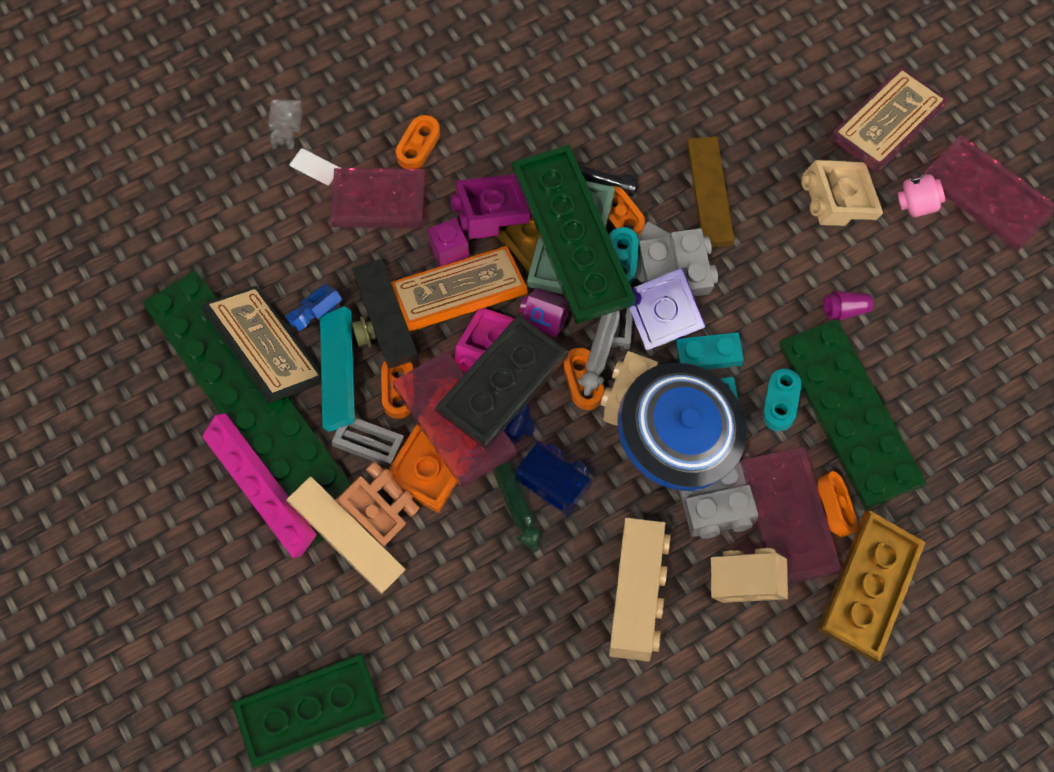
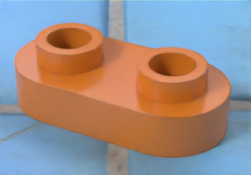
M421 115L410 123L396 147L397 162L402 168L415 170L423 166L440 137L439 123L434 117ZM424 132L429 133L427 136H422L421 134ZM410 155L416 156L415 158H407Z
M611 186L615 187L613 203H616L617 206L611 207L607 223L613 230L629 224L633 225L634 228L631 230L638 236L645 227L644 215L623 189Z
M574 348L568 352V357L564 360L563 369L575 405L584 410H592L601 404L604 386L600 384L597 389L591 392L593 397L590 399L582 396L584 387L578 383V379L582 378L587 372L586 364L590 351L585 348ZM581 364L585 368L583 370H576L574 366Z
M384 361L381 368L383 409L392 418H405L412 413L415 406L413 365L409 362L388 369ZM396 372L404 374L400 378L393 377V374ZM396 401L404 402L402 407L393 406Z
M835 471L819 477L816 489L819 498L823 501L827 515L826 524L829 530L839 537H846L855 533L858 529V522L843 478Z

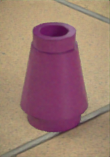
M834 290L831 294H826L824 297V313L828 319H837L838 321L870 313L873 309V299L870 294Z

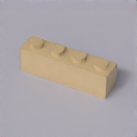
M625 518L609 657L650 662L652 651L658 652L660 631H654L655 618L662 619L664 599L658 598L659 586H665L667 566H661L662 554H668L670 545V534H664L665 522Z

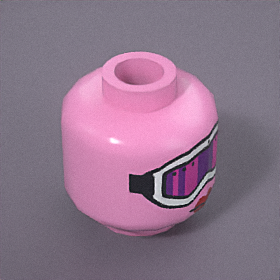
M931 174L906 179L903 182V191L897 192L901 210L908 209L912 217H920L938 212L941 203L945 202L940 179L935 180Z

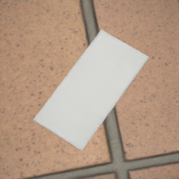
M301 148L289 164V166L328 186L341 169Z

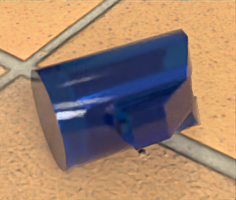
M528 404L521 409L499 434L498 439L506 443L518 444L522 434L529 437L533 435L535 427L530 417Z

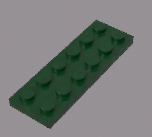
M570 144L512 162V170L575 323L579 324L636 305V297Z
M838 320L830 321L781 340L779 348L791 370L799 375L801 389L864 509H870L923 487L926 483L923 475Z

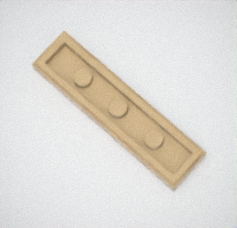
M311 476L287 499V502L381 595L406 570Z

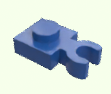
M324 283L300 302L302 304L301 307L292 310L285 317L292 327L295 326L300 331L314 317L319 319L321 316L334 311L336 304L343 299L334 288Z

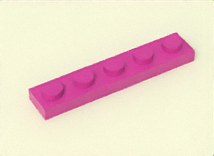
M226 413L215 415L203 434V439L291 557L294 559L303 556L317 534L309 523L287 502L288 495Z

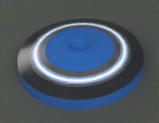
M666 363L648 369L627 389L618 410V433L628 458L647 478L670 489L694 491L716 484L733 470L744 451L746 422L740 403L731 389L721 379L695 365Z

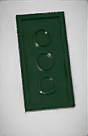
M362 653L231 702L253 769L260 768L386 719Z

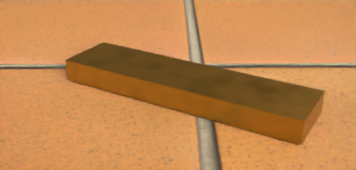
M714 136L687 139L697 214L703 236H709L711 248L733 246L734 235L718 138Z

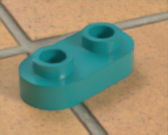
M620 227L614 229L609 234V237L631 285L636 277L639 239L633 230ZM624 244L628 248L620 249L618 246Z
M779 369L770 377L763 410V421L771 430L785 431L793 425L796 418L801 391V379L793 370ZM787 380L791 385L783 386L780 381ZM775 409H783L786 414L778 415Z

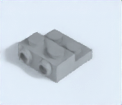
M702 228L671 232L669 237L639 241L638 252L645 283L683 268L695 297L709 295L714 288V284L718 282L716 266L710 265L708 260V254H711V241L709 236H703Z
M740 460L730 473L710 487L694 491L679 490L691 537L701 536L703 539H708L719 535L720 531L733 529L734 532H741L750 529L757 521V508L750 485L746 484Z

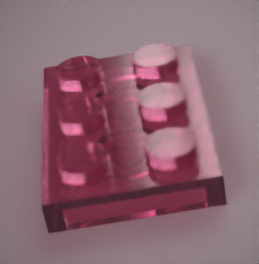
M334 168L330 216L331 227L423 228L425 169Z

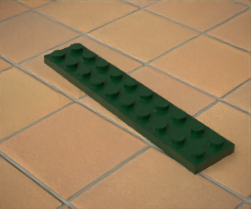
M196 270L143 301L145 309L219 414L226 413L288 497L310 476L334 500L350 485V482L289 398L285 397L270 404L265 400L201 310L204 302L214 300L216 297ZM312 527L317 534L311 543L312 547L325 539Z

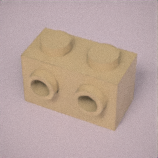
M629 351L624 361L618 360L612 378L616 379L613 388H606L600 404L605 407L603 421L618 426V410L625 392L642 373L658 366L657 361Z
M771 548L755 549V554L743 555L742 551H724L721 557H711V598L723 603L788 599L787 558L775 553V549Z

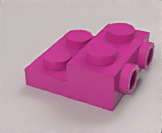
M486 308L477 310L456 345L454 364L459 365L462 371L467 372L514 318Z

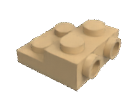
M815 160L803 173L802 187L804 190H809L812 199L810 211L813 216L818 217L820 225L846 226L851 219L877 220L883 214L865 162Z

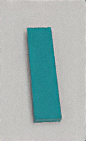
M345 306L320 317L322 427L329 432L355 422L351 310Z

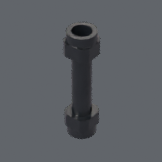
M577 160L585 180L606 186L620 187L627 195L634 197L639 179L624 174L623 178L590 169L584 167V162Z

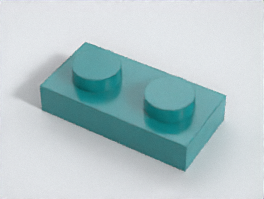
M739 332L676 339L678 363L695 365L705 370L743 366L744 358Z

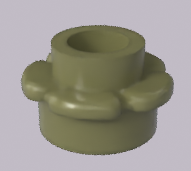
M360 317L359 321L352 322L358 347L364 345L371 347L370 340L376 339L372 322H365L364 318Z

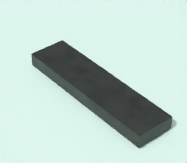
M382 259L352 267L356 283L388 369L419 360Z

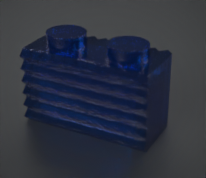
M540 441L536 442L535 446H533L515 470V480L518 483L527 487L528 490L537 494L566 516H569L589 490L592 477L589 475L590 471L583 464L574 461L572 464L563 458V452L551 443L544 445Z

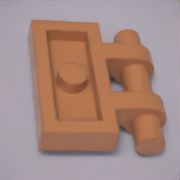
M373 461L365 469L373 477V480L368 484L362 476L357 477L335 501L384 547L406 524L398 513L403 509L411 517L420 508L412 500V494L407 489L403 491L391 478L393 476L387 468L382 469L376 461ZM381 488L394 499L390 505L377 493Z

